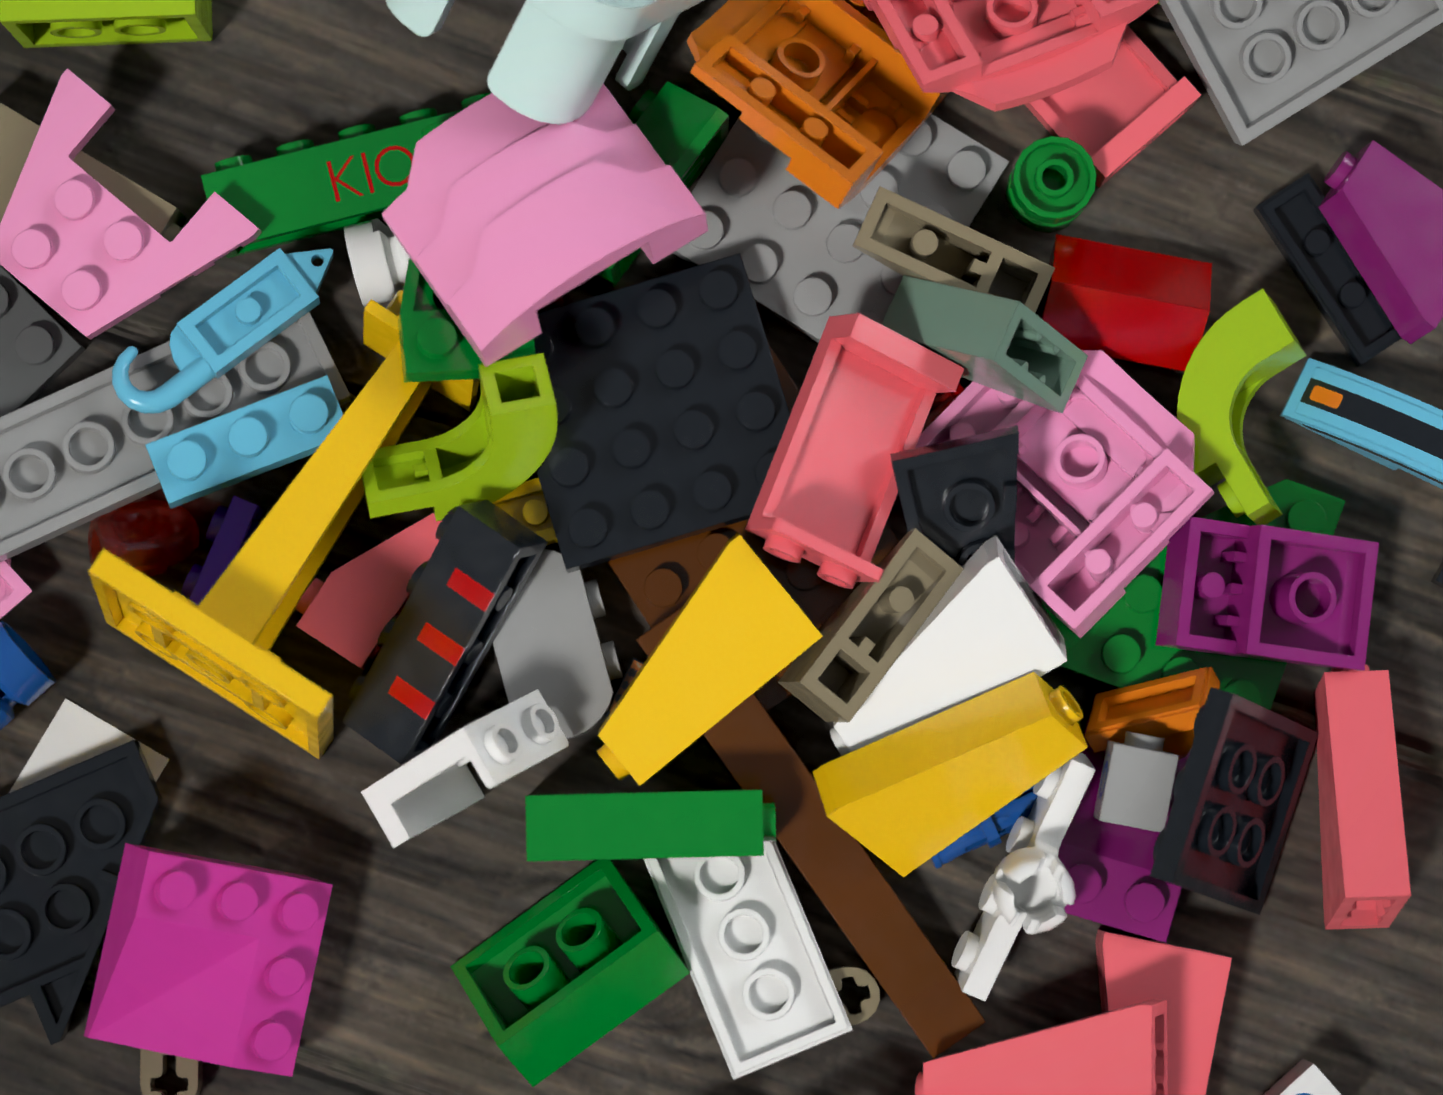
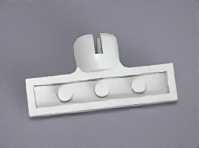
M1079 753L1035 784L1033 793L1038 795L1028 818L1020 816L1013 825L1006 843V851L1010 854L1004 857L981 893L979 909L983 913L974 932L965 931L953 953L951 964L952 967L956 968L954 974L962 992L986 1001L1021 927L1023 926L1026 933L1038 934L1054 929L1067 918L1068 915L1064 908L1067 904H1074L1076 895L1074 882L1058 858V852L1065 833L1096 771L1085 754Z

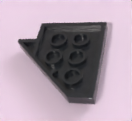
M138 740L127 742L0 797V1008L30 995L51 1045L65 1039L104 944L125 843L144 845L162 801V796Z

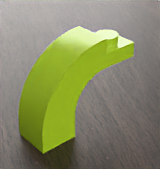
M1263 288L1227 311L1202 337L1186 366L1177 404V419L1195 435L1194 473L1209 487L1225 478L1226 480L1217 485V488L1229 509L1236 518L1246 513L1257 525H1266L1281 516L1282 513L1247 455L1243 441L1244 416L1252 397L1267 380L1307 356L1280 310Z
M544 353L496 361L488 367H485L484 364H479L480 400L475 410L465 421L455 428L432 438L379 448L361 476L370 518L433 507L436 522L441 521L456 506L483 500H489L493 503L515 490L532 476L550 453L557 433V406Z

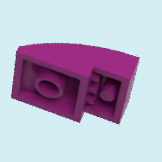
M1191 517L1169 539L1156 646L1365 671L1379 542L1267 525H1244Z

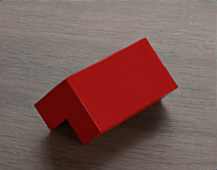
M1056 234L1049 265L1055 267V270L1046 287L1039 317L1080 350H1103L1111 358L1185 371L1195 348L1203 337L1210 313L1212 263Z

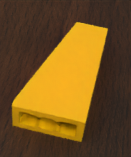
M736 533L726 542L599 728L598 736L605 744L597 750V753L620 781L630 774L639 786L642 785L823 637L739 533Z
M1032 672L827 762L814 770L813 775L827 817L902 877H905L1088 748L1078 721L1083 718V712L1066 688L1059 686L1054 690L1040 676Z

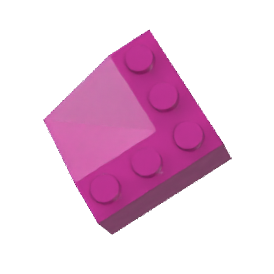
M125 843L84 1036L232 1068L292 1077L333 884L306 875Z

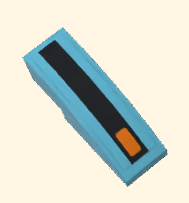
M1311 358L1306 360L1280 416L1392 470L1399 468L1443 489V410L1340 368Z

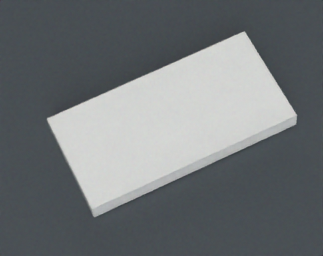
M764 842V856L644 859L733 1080L853 1031L775 842Z

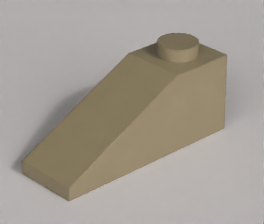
M881 186L875 194L852 245L902 276H910L1017 300L1034 313L1055 270V267Z
M916 528L911 529L877 565L884 570L880 581L861 582L820 626L818 631L823 637L799 655L778 681L780 685L826 722L849 723L964 570V568Z

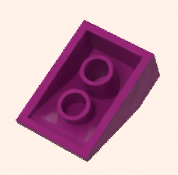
M1086 720L1083 736L1088 748L1081 753L1087 756L1096 771L1065 833L1058 852V858L1074 882L1076 895L1074 904H1067L1064 910L1067 914L1166 943L1181 887L1150 877L1154 864L1153 848L1160 832L1099 821L1093 817L1106 750L1093 752L1085 738L1089 720ZM1189 754L1178 760L1174 783L1178 773L1186 765ZM1172 789V794H1171V799H1170V804H1169V810H1168V815H1167L1166 824H1167V821H1168V818H1169V815H1170V811H1171V808H1172V805H1173V802H1174L1173 789Z

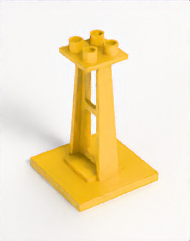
M402 290L397 291L386 308L372 299L364 308L363 344L386 359L199 605L177 591L172 593L105 549H103L89 569V574L107 624L319 760L334 739L333 695L284 665L281 658L270 652V649L365 496L361 476L379 448L397 444L430 388L438 391L469 412L477 400L479 379L404 382L398 327L403 295Z

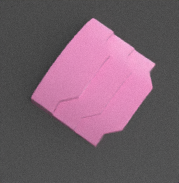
M604 83L590 108L581 117L565 124L544 123L526 117L507 106L493 93L471 104L416 142L407 189L382 213L388 227L485 367H488L542 333L537 310L641 247L652 264H655L708 231L704 210L671 165H666L639 127L632 123Z
M1082 350L1088 357L1063 413L1048 410L990 387L972 382L921 433L916 448L1018 425L1019 449L1017 455L1015 565L1040 603L1080 639L1126 593L1124 588L1170 543L1169 539L1214 494L1213 489L1194 473V433L1147 393L1103 350Z

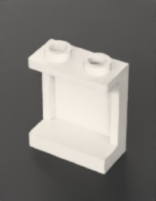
M537 689L462 727L364 789L361 793L392 847L395 848L485 798L466 765L470 761L484 785L492 789L568 747L569 742L559 726L555 713L548 707Z

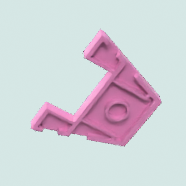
M67 68L59 79L0 223V265L91 340L159 299L160 295L192 275L197 276L215 265L214 262L240 246L244 247L253 242L262 232L214 191L173 241L170 242L73 162L77 154L113 114L115 108Z

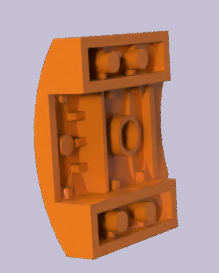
M728 0L708 20L691 32L687 39V44L696 61L690 73L740 110L742 114L739 119L791 158L785 170L837 209L851 201L884 169L949 93H924L921 90L900 50L894 48L875 12L868 10L863 0Z

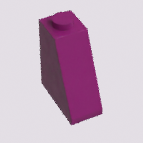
M1374 140L1354 156L1345 151L1337 159L1324 179V183L1331 188L1318 208L1399 336L1409 344H1412L1434 330L1443 317V189Z

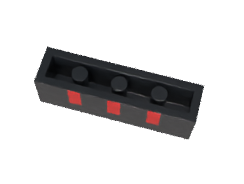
M489 500L456 506L442 519L436 531V538L439 542L429 561L422 563L411 576L406 588L407 593L410 594L401 613L394 616L383 628L377 642L381 650L372 666L359 675L349 692V699L352 700V703L342 722L401 765L409 762L438 743L548 541Z

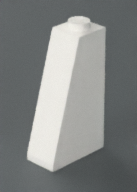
M997 536L985 541L962 566L964 570L849 723L834 722V728L830 729V735L841 756L1029 673L1035 672L1041 677L1067 661L1064 637L1037 596L1030 589L1029 584Z

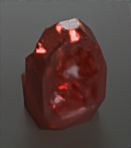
M160 500L126 504L90 521L88 548L91 566L103 549H105L147 577L166 573L168 566L185 561L199 546V528L190 512L180 505L170 509L168 502Z

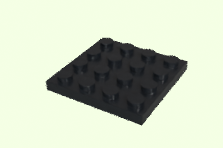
M740 253L537 313L542 333L534 338L535 354L544 353L557 406V433L550 453L537 469V473L567 573L750 518L790 413Z

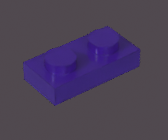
M233 496L229 508L223 505L217 508L205 538L207 541L212 542L213 545L204 565L201 566L195 563L192 566L183 584L181 595L197 605L201 603L258 528L265 512L263 508L236 496Z

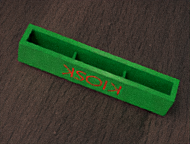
M491 93L469 97L461 102V110L437 115L435 108L409 112L399 118L401 125L376 131L374 124L349 127L338 132L339 141L314 146V142L311 139L298 140L277 147V156L253 162L251 155H240L216 162L214 164L216 172L201 175L206 199L208 200L215 191L262 232L253 242L244 247L240 246L225 256L232 258L342 230L344 226L377 218L382 220V213L407 189L416 142L421 139V131L430 124L448 120Z

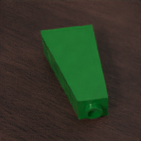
M762 790L525 795L527 862L764 856V842H776L775 802L763 803Z

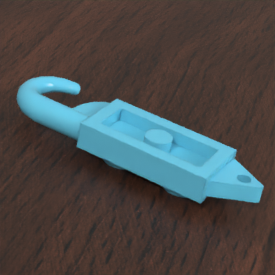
M279 248L177 322L176 327L171 332L169 346L173 361L180 372L154 390L142 391L131 383L128 371L130 364L138 355V349L134 346L127 347L118 356L112 369V385L118 398L127 407L144 414L162 413L176 407L215 377L217 379L320 304L317 294L333 259V250L328 248L285 254ZM315 259H322L324 261L321 266H314L312 264Z

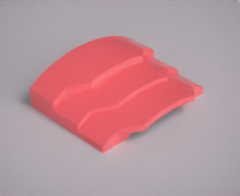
M863 0L868 10L875 12L894 48L900 50L924 93L954 92L996 112L1053 95L1111 68L1127 25L1156 5L1158 0Z

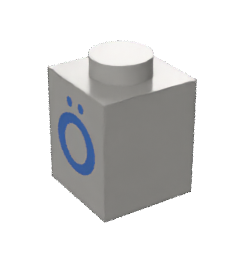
M1126 731L1124 743L1108 740L1093 817L1099 821L1161 832L1165 829L1179 755L1163 751L1164 738Z

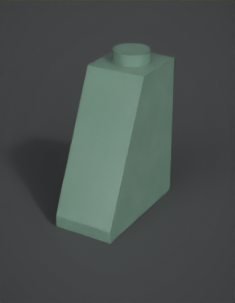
M905 275L881 324L963 367L964 371L961 377L1058 413H1063L1088 357L1087 354L1020 301Z

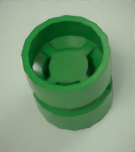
M1050 136L1034 141L1022 151L1007 179L1006 199L1012 214L1021 224L1034 231L1054 232L1069 226L1080 216L1095 191L1097 174L1092 158L1081 145L1068 138Z

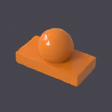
M1211 666L1098 693L1094 698L1085 738L1093 752L1096 753L1106 750L1108 740L1124 743L1126 731L1165 739L1163 751L1179 755L1178 760L1186 757L1191 750L1195 738V718L1199 709L1206 704L1210 688L1220 689L1221 683Z

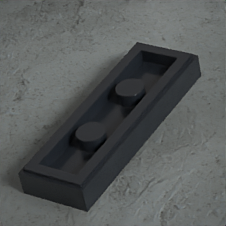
M1307 173L1256 206L1253 212L1355 365L1359 367L1402 338L1318 208L1325 196L1311 175Z

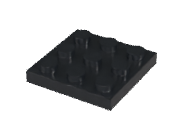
M1211 687L1206 704L1199 709L1195 718V738L1186 765L1180 770L1174 783V802L1166 827L1160 832L1154 844V864L1150 877L1260 915L1319 733L1234 693Z

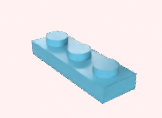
M328 375L153 441L145 446L170 509L314 454L343 416V412Z

